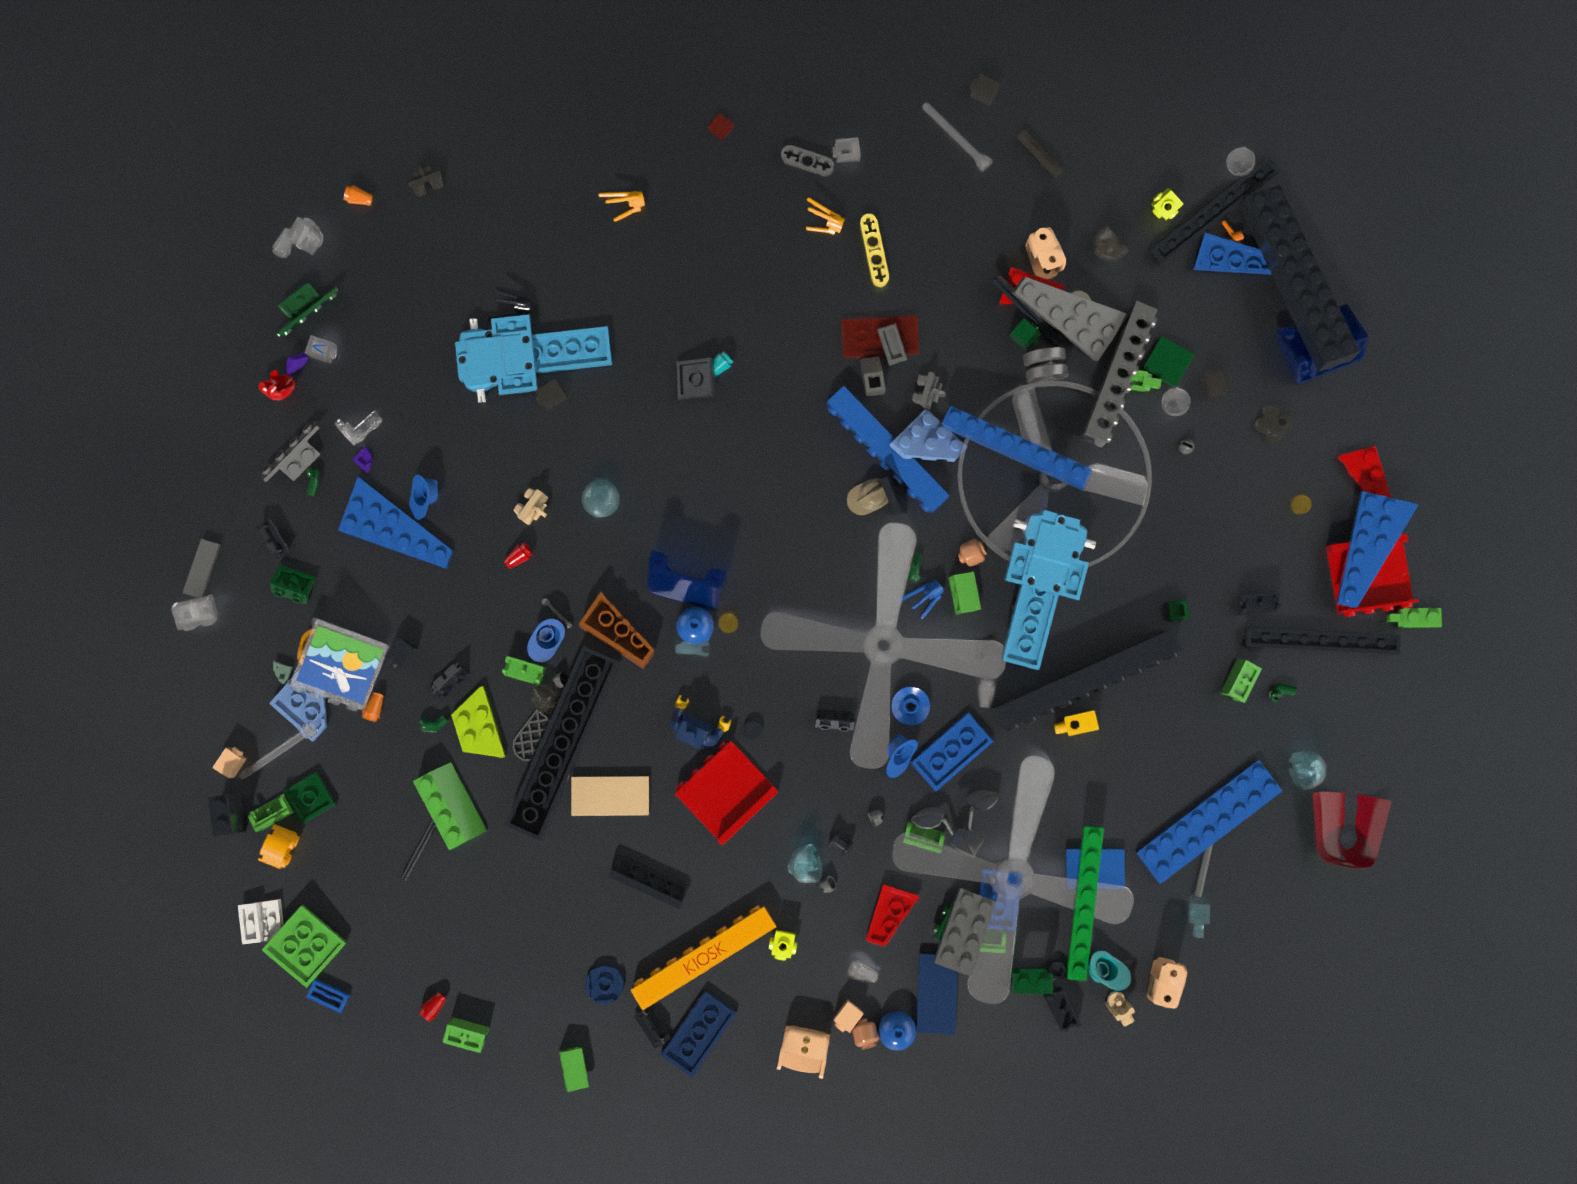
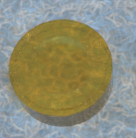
M1305 495L1294 497L1291 501L1292 511L1296 514L1307 513L1311 509V500Z
M732 614L723 615L719 620L720 629L725 633L734 632L738 627L737 618Z

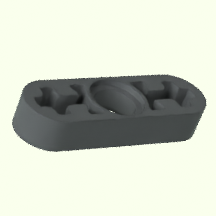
M792 145L785 146L781 151L782 161L788 165L822 176H829L833 172L834 163L829 157ZM789 151H792L793 155L796 157H798V153H800L801 155L799 157V162H796L797 158L791 156L790 159H788L785 153H789ZM805 156H810L813 162L810 165H805L802 159ZM816 159H818L817 168H814L816 164ZM828 163L830 168H826V171L822 170L821 165Z

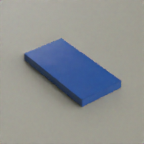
M968 712L910 763L936 792L994 741Z

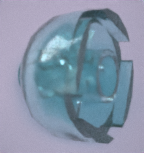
M594 480L588 483L582 493L584 509L590 515L597 518L612 515L620 503L617 488L606 480Z
M1308 750L1299 751L1290 757L1289 762H1292V768H1289V772L1297 787L1309 790L1321 785L1325 780L1327 766L1323 758L1316 752Z
M813 844L797 847L792 852L790 862L787 865L789 873L801 883L820 882L818 878L822 877L820 856L816 858L814 851H817Z

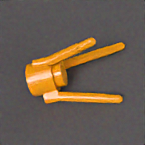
M642 191L598 194L599 197H620L608 199L606 203L628 201L629 207H633V209L614 218L615 222L634 212L641 211L640 207L645 206Z
M807 198V201L829 214L826 215L811 207L808 208V211L827 219L826 226L829 229L806 227V230L825 232L832 235L835 232L840 233L845 219L813 199Z

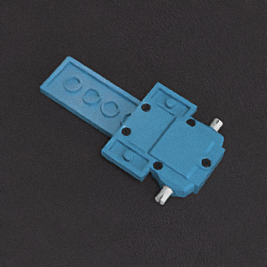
M529 315L491 319V330L478 329L477 319H470V330L462 332L459 341L455 342L459 380L464 382L468 390L477 392L478 402H486L485 391L497 385L499 395L538 391L536 378L538 373L612 365L608 326L532 335Z
M1040 510L1039 513L1030 514L1025 522L1017 519L1014 520L1013 527L1023 529L1024 544L1014 542L1004 578L1005 581L1020 584L1001 660L1036 670L1040 669L1058 596L1075 600L1080 599L1089 564L1079 560L1080 553L1083 551L1084 546L1094 549L1096 541L1087 539V529L1080 524L1079 519L1047 510Z

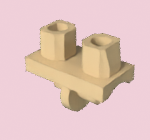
M529 488L524 496L529 500L524 506L519 503L514 508V512L518 515L517 517L527 525H530L533 519L536 521L540 515L544 518L547 516L543 510L547 506L545 502L549 497L538 489L533 490Z
M1119 991L1110 993L1105 1004L1116 1020H1120L1123 1026L1134 1022L1131 1014L1135 1011L1124 995Z

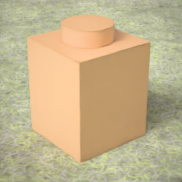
M236 747L225 748L212 768L227 778H234L247 758Z
M847 999L833 1018L836 1022L835 1026L842 1032L847 1030L850 1033L864 1013Z

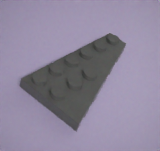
M1022 277L1012 291V294L1094 361L1099 360L1129 316L1127 313L1027 277Z

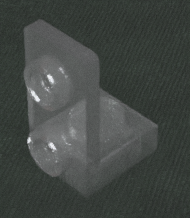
M374 411L355 428L349 422L344 423L341 419L337 420L334 424L353 445H356L371 430L376 429L382 422V419Z

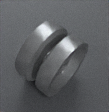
M1053 347L1034 350L1024 354V366L1030 368L1026 371L1027 383H1045L1068 377V367L1061 363L1066 359L1065 349Z

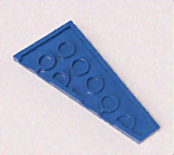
M357 478L338 531L447 569L453 550L361 478Z
M1360 492L1336 604L1352 608L1358 607L1419 504L1369 492Z

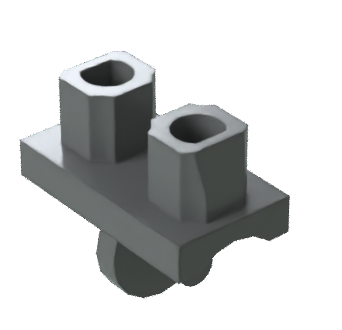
M929 372L928 375H919L917 384L924 387L923 393L915 391L912 398L914 403L921 405L927 410L931 409L932 402L938 403L939 397H945L946 392L941 390L943 384L938 383L939 377L935 376V373Z

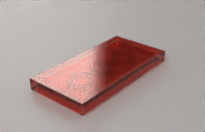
M917 316L841 320L843 358L885 356L877 329L895 323L906 355H919Z

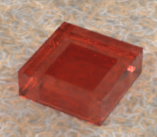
M718 114L708 127V130L723 141L733 129L734 124L721 114Z

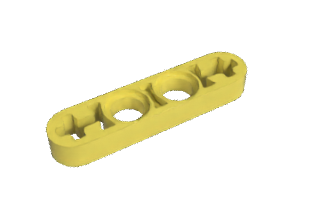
M866 214L860 220V228L871 279L875 286L883 287L888 283L889 273L878 222L874 215ZM867 219L870 222H874L871 225L872 232L868 233V226L864 225ZM869 237H875L878 240V244L870 246L867 240ZM879 255L882 258V262L880 264H873L871 257ZM881 268V275L885 276L883 282L875 279L878 276L877 269Z

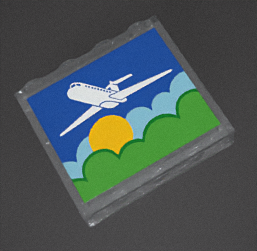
M313 617L311 621L312 629L293 677L287 683L292 685L291 689L302 693L303 690L310 692L312 697L321 699L323 696L329 698L328 702L339 706L340 703L347 705V709L357 712L358 709L364 711L389 645Z

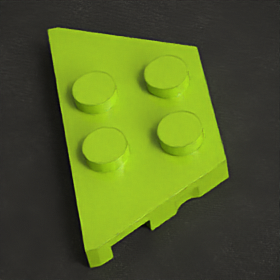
M481 686L451 715L463 752L504 758L506 755L484 686Z

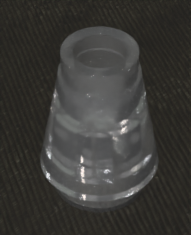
M284 228L273 244L272 252L281 258H287L291 254L295 232Z
M980 679L977 684L979 706L990 708L996 689L995 680Z
M853 960L848 971V975L852 976V979L874 983L879 974L878 971L859 960Z

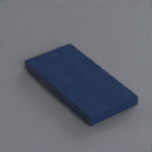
M919 953L916 1033L955 1034L958 972L933 963L935 954Z
M705 990L669 1041L661 1056L693 1078L737 1014V1011Z

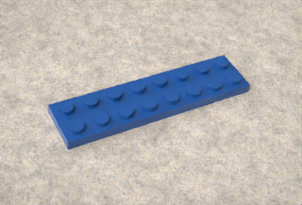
M1256 760L1135 853L1157 882L1161 884L1282 792V789L1260 760Z

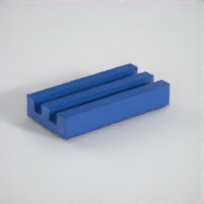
M315 978L306 998L342 1013L351 994ZM318 985V986H320V987H322V988H324V989H326V990H329V991H331V992H333V993H335V994H337V995H339V996H341V997H344V998H343V999H340V998H338V997H336V996H334V995H332V994H330V993H328V992H325V991H323V990H321V989H319V988H317V987H315V986ZM313 991L340 1003V1007L313 995Z

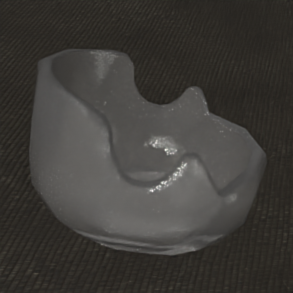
M1241 147L1230 152L1226 159L1228 171L1235 176L1249 174L1255 166L1253 151Z
M1177 387L1169 389L1162 396V408L1170 416H1182L1190 407V396L1184 389Z

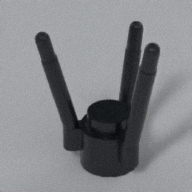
M495 289L496 293L516 299L496 298V301L515 305V311H518V313L487 317V321H491L494 318L530 314L531 299Z

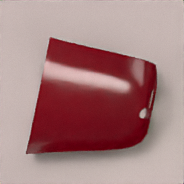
M1312 793L1316 847L1320 858L1324 862L1352 869L1372 867L1379 852L1392 802L1357 794L1358 807L1355 817L1357 841L1352 848L1346 850L1342 847L1338 838L1344 826L1346 793ZM1344 856L1346 860L1339 859V857ZM1342 863H1350V864H1353L1354 866H1348V865H1344V864H1342Z

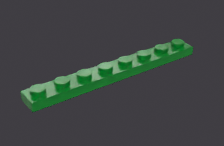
M1083 825L1066 978L1068 980L1086 981L1104 833V828L1100 826Z

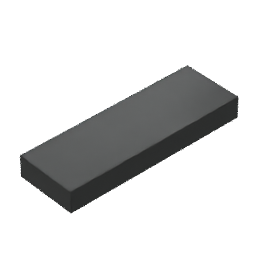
M204 539L200 540L183 590L184 594L203 599L221 547L220 544Z

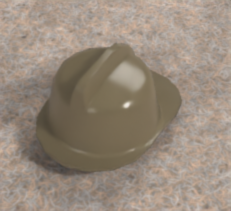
M869 479L850 490L847 496V504L853 513L866 515L888 503V498L880 479Z

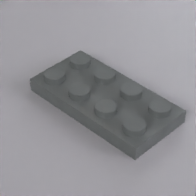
M959 888L933 963L971 976L996 901Z

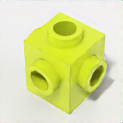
M1167 188L1163 193L1159 192L1153 198L1151 205L1154 209L1152 212L1159 219L1161 217L1165 220L1168 218L1172 219L1177 215L1178 209L1183 203L1172 190Z
M776 929L775 937L770 938L768 948L772 950L771 955H775V959L786 961V958L791 959V954L796 953L795 933ZM784 943L786 947L781 948L779 945Z

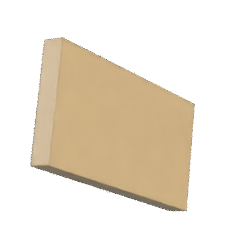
M649 776L571 777V816L649 815Z

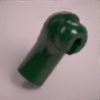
M309 467L306 471V476L311 478L306 494L315 496L319 486L320 471L317 468Z
M920 553L913 554L908 572L909 580L914 583L921 580L919 570L922 555Z
M1278 684L1270 690L1269 698L1273 702H1278L1284 694L1295 696L1297 687Z
M442 714L435 721L422 718L419 720L418 725L424 732H437L449 721Z

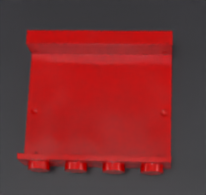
M1407 534L1400 535L1358 607L1352 608L1336 604L1337 614H1344L1345 617L1355 616L1358 611H1363V614L1375 613V609L1382 608V611L1394 610V606L1401 605V609L1413 607L1412 603L1419 602V599L1413 600L1403 544L1408 541ZM1349 542L1326 547L1335 603L1337 601Z
M732 741L729 743L723 742L717 748L719 752L715 756L711 754L703 761L705 766L700 770L697 767L689 775L691 779L687 783L682 781L675 788L677 792L674 794L717 838L721 845L728 841L779 792Z

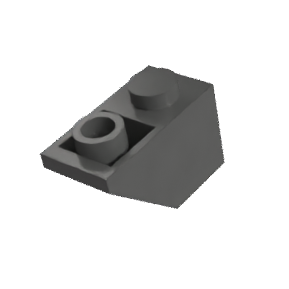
M879 356L860 359L865 396L885 394L886 389Z

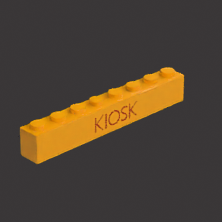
M759 905L749 910L750 914L745 918L742 915L732 921L734 923L728 928L726 925L716 931V936L712 938L707 936L699 942L700 946L695 949L691 946L682 952L684 956L679 959L676 957L666 962L667 966L663 969L658 967L649 973L651 976L644 980L642 977L635 981L631 992L641 1009H646L776 928V924L765 906L761 908Z

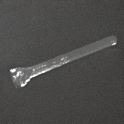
M925 103L923 105V109L976 160L975 163L979 170L983 172L991 165L993 161L988 156L981 155L930 104Z
M308 721L302 725L299 733L239 774V778H247L302 739L314 737L318 734L317 727L314 723Z

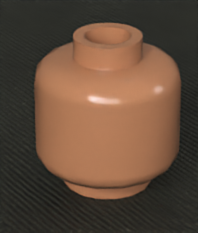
M974 538L960 545L958 557L962 564L966 563L968 566L973 567L985 561L988 552L984 543Z
M867 1019L859 1020L856 1023L857 1026L852 1029L856 1046L861 1047L862 1050L877 1046L876 1042L879 1041L880 1036L876 1024L868 1022Z

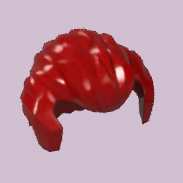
M273 370L270 373V380H263L259 383V390L272 400L287 398L295 388V381L291 376L286 374L280 376L277 374L278 370Z

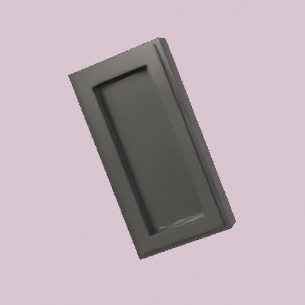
M896 323L877 329L888 365L906 361L907 356Z

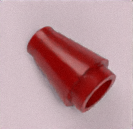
M523 542L510 552L504 559V563L511 569L529 560L533 552Z
M437 992L436 995L420 1006L421 1009L418 1013L430 1022L436 1018L447 999Z

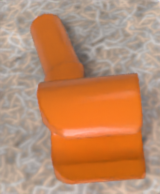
M1224 220L1222 224L1230 234V240L1237 243L1242 242L1244 238L1242 232H1234L1227 221Z

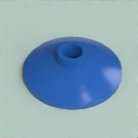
M906 687L895 694L891 707L893 715L899 722L905 725H917L928 716L930 702L927 695L921 689ZM909 702L913 703L914 708L912 710L907 709V704Z

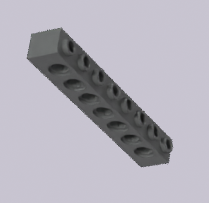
M1136 301L1132 306L1081 436L1082 440L1101 448L1105 443L1111 441L1113 436L1111 429L1119 421L1118 411L1119 409L1122 410L1125 405V393H1129L1133 383L1130 380L1132 376L1135 377L1139 366L1136 364L1145 353L1143 346L1150 340L1151 333L1149 331L1157 322L1158 317L1155 315L1158 309ZM1137 323H1140L1143 328L1138 327ZM1130 339L1135 340L1137 344H1133ZM1124 356H1128L1131 361L1126 360ZM1118 372L1123 373L1124 377H1120ZM1111 388L1116 389L1118 394L1113 393ZM1105 405H1109L1112 411L1107 410ZM1098 422H1103L1105 427H1101Z

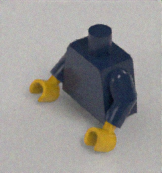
M679 695L675 702L676 708H674L670 719V726L675 731V737L697 749L716 745L724 734L723 731L729 730L731 720L725 723L723 722L725 716H722L718 728L683 712L689 702V698H687L686 702H683L680 699L682 695Z

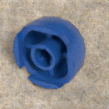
M690 607L679 615L676 621V630L684 642L690 645H699L711 638L714 632V621L707 610L701 607Z
M889 1011L880 1019L878 1033L881 1042L887 1048L896 1051L904 1050L915 1040L916 1025L912 1017L906 1012Z

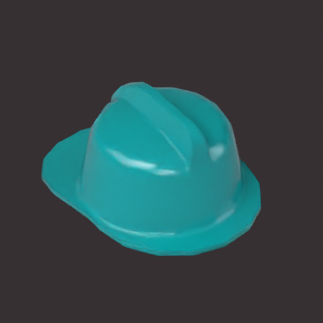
M1097 951L1092 955L1088 968L1089 974L1094 981L1103 983L1116 991H1122L1129 986L1131 975L1127 966L1105 951Z

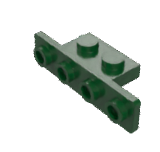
M307 281L279 303L278 306L290 320L276 330L278 337L289 334L293 330L291 327L296 323L299 325L308 318L306 315L311 311L317 312L322 308L324 301H331L338 295L336 293L339 290L338 287L334 285L320 296Z

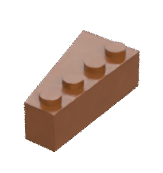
M600 592L580 621V628L644 669L653 657L654 649Z

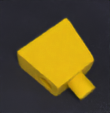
M1095 710L1065 716V721L1054 723L1056 735L1068 732V736L1099 730ZM1078 721L1079 727L1072 728L1071 722Z

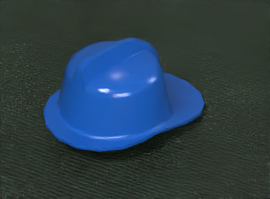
M419 474L414 476L409 506L411 514L415 519H422L426 515L428 505L438 499V482L436 479H425Z
M546 619L534 628L527 644V652L534 661L546 662L552 658L565 636L563 624L556 619Z
M896 734L888 744L886 753L890 760L886 773L889 777H898L906 770L918 747L916 740H908L901 734Z

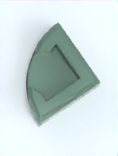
M274 661L273 671L279 682L286 685L290 680L294 667Z

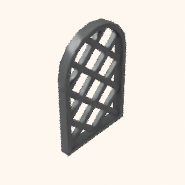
M538 709L535 710L519 733H517L513 741L512 748L514 754L523 761H532L534 759V752L538 749H534L533 742L540 741L541 743V731H546V729H541L540 722L547 721L548 726L551 720ZM536 714L537 720L531 721V719ZM539 714H541L546 719L539 720ZM537 722L538 730H531L530 723ZM528 725L529 731L522 732ZM539 732L540 739L533 740L532 733ZM529 733L530 740L523 741L522 734ZM520 735L521 742H516L518 736ZM524 743H531V750L524 751ZM521 744L522 751L516 752L515 745ZM532 752V759H525V753Z

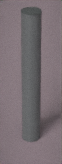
M1213 845L1203 851L1194 896L1202 898Z

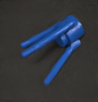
M936 580L931 583L928 581L923 586L896 599L895 602L898 603L926 589L924 591L926 595L912 606V609H915L926 599L932 600L921 615V619H924L935 603L942 598L941 594L944 592V589Z

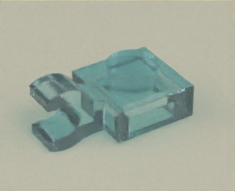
M681 642V645H676V653L707 657L709 653H703L702 647L710 646V643L702 642L696 647L692 646L690 642Z
M1189 903V923H1194L1193 937L1204 938V924H1210L1209 904Z

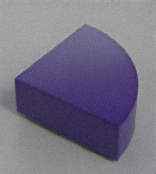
M305 353L289 356L285 372L288 375L297 372L304 366L308 356Z
M364 446L352 460L368 473L372 467L373 459L370 450Z

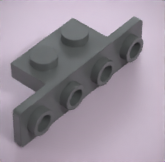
M316 422L307 424L302 430L303 433L298 438H293L285 451L278 453L275 457L276 461L272 465L268 464L262 470L263 474L261 477L265 482L279 469L291 480L295 481L320 455L307 442L320 428Z

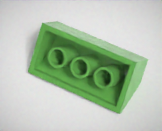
M451 762L413 781L449 850L487 831Z

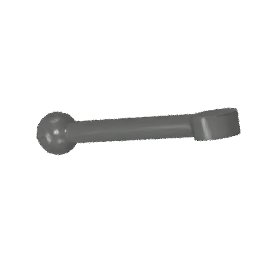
M548 599L542 600V604L553 611L565 623L567 628L573 626V623L567 621L550 604Z

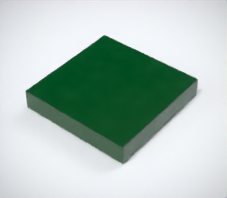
M1161 336L1142 370L1176 388L1194 354Z
M318 771L283 791L302 825L337 804Z

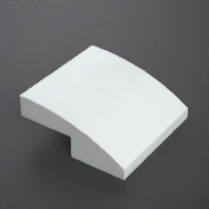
M281 899L238 905L242 944L269 941L284 925Z

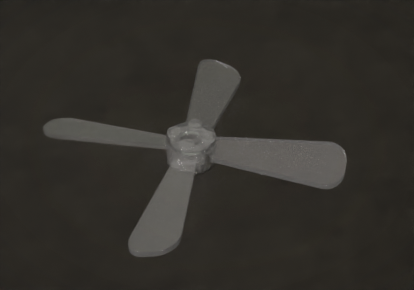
M898 523L885 525L879 533L876 627L872 628L868 633H863L781 612L768 614L764 618L761 627V640L763 644L773 650L861 652L871 662L850 746L851 760L859 767L870 769L880 768L887 762L889 757L891 664L899 658L987 680L999 677L1006 665V661L1001 660L1004 646L997 641L902 637L896 629V624L914 554L916 535L909 526ZM884 640L888 643L886 651H881L878 648L879 641Z
M1038 756L1025 758L1019 767L1008 858L1001 859L995 864L976 856L971 857L957 849L909 832L902 833L895 839L892 850L893 862L902 871L990 883L994 892L998 894L973 971L967 983L968 991L973 998L989 1004L1001 1003L1009 994L1019 899L1032 894L1069 909H1074L1076 879L1034 874L1032 867L1027 863L1055 777L1052 763ZM1011 873L1015 874L1016 877L1013 884H1010L1008 881V876ZM1098 883L1094 918L1109 924L1124 922L1129 917L1133 907L1134 897L1132 892L1124 886Z

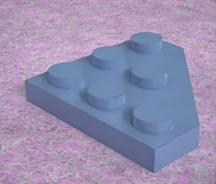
M927 409L889 445L903 459L914 457L921 458V460L934 461L945 459L950 462H954L968 448L951 431L945 429L943 424Z
M299 669L269 704L314 742L327 728L325 691L296 681L300 672Z

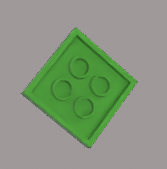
M302 904L264 946L262 951L307 988L347 942Z

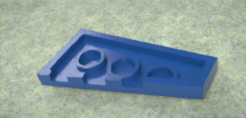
M1204 233L1193 270L1271 274L1260 249Z

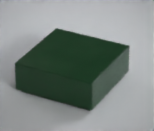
M1186 600L1166 603L1169 622L1189 619Z

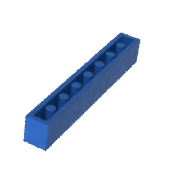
M845 386L827 401V410L834 417L837 415L842 420L840 423L846 430H852L854 433L853 437L860 444L864 443L868 447L866 450L872 457L877 456L881 461L880 465L886 471L890 470L894 474L893 479L899 485L903 484L907 488L906 492L913 499L916 497L921 502L919 505L926 513L929 511L932 514L949 498L947 492L913 457L911 459H903L889 446L895 438Z
M950 406L942 422L944 428L1082 491L1085 490L1092 476L1091 468Z

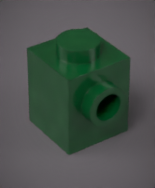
M1024 318L1011 332L1010 337L1027 351L1030 347L1033 349L1040 342L1038 338L1041 333L1037 325L1032 322L1029 323Z

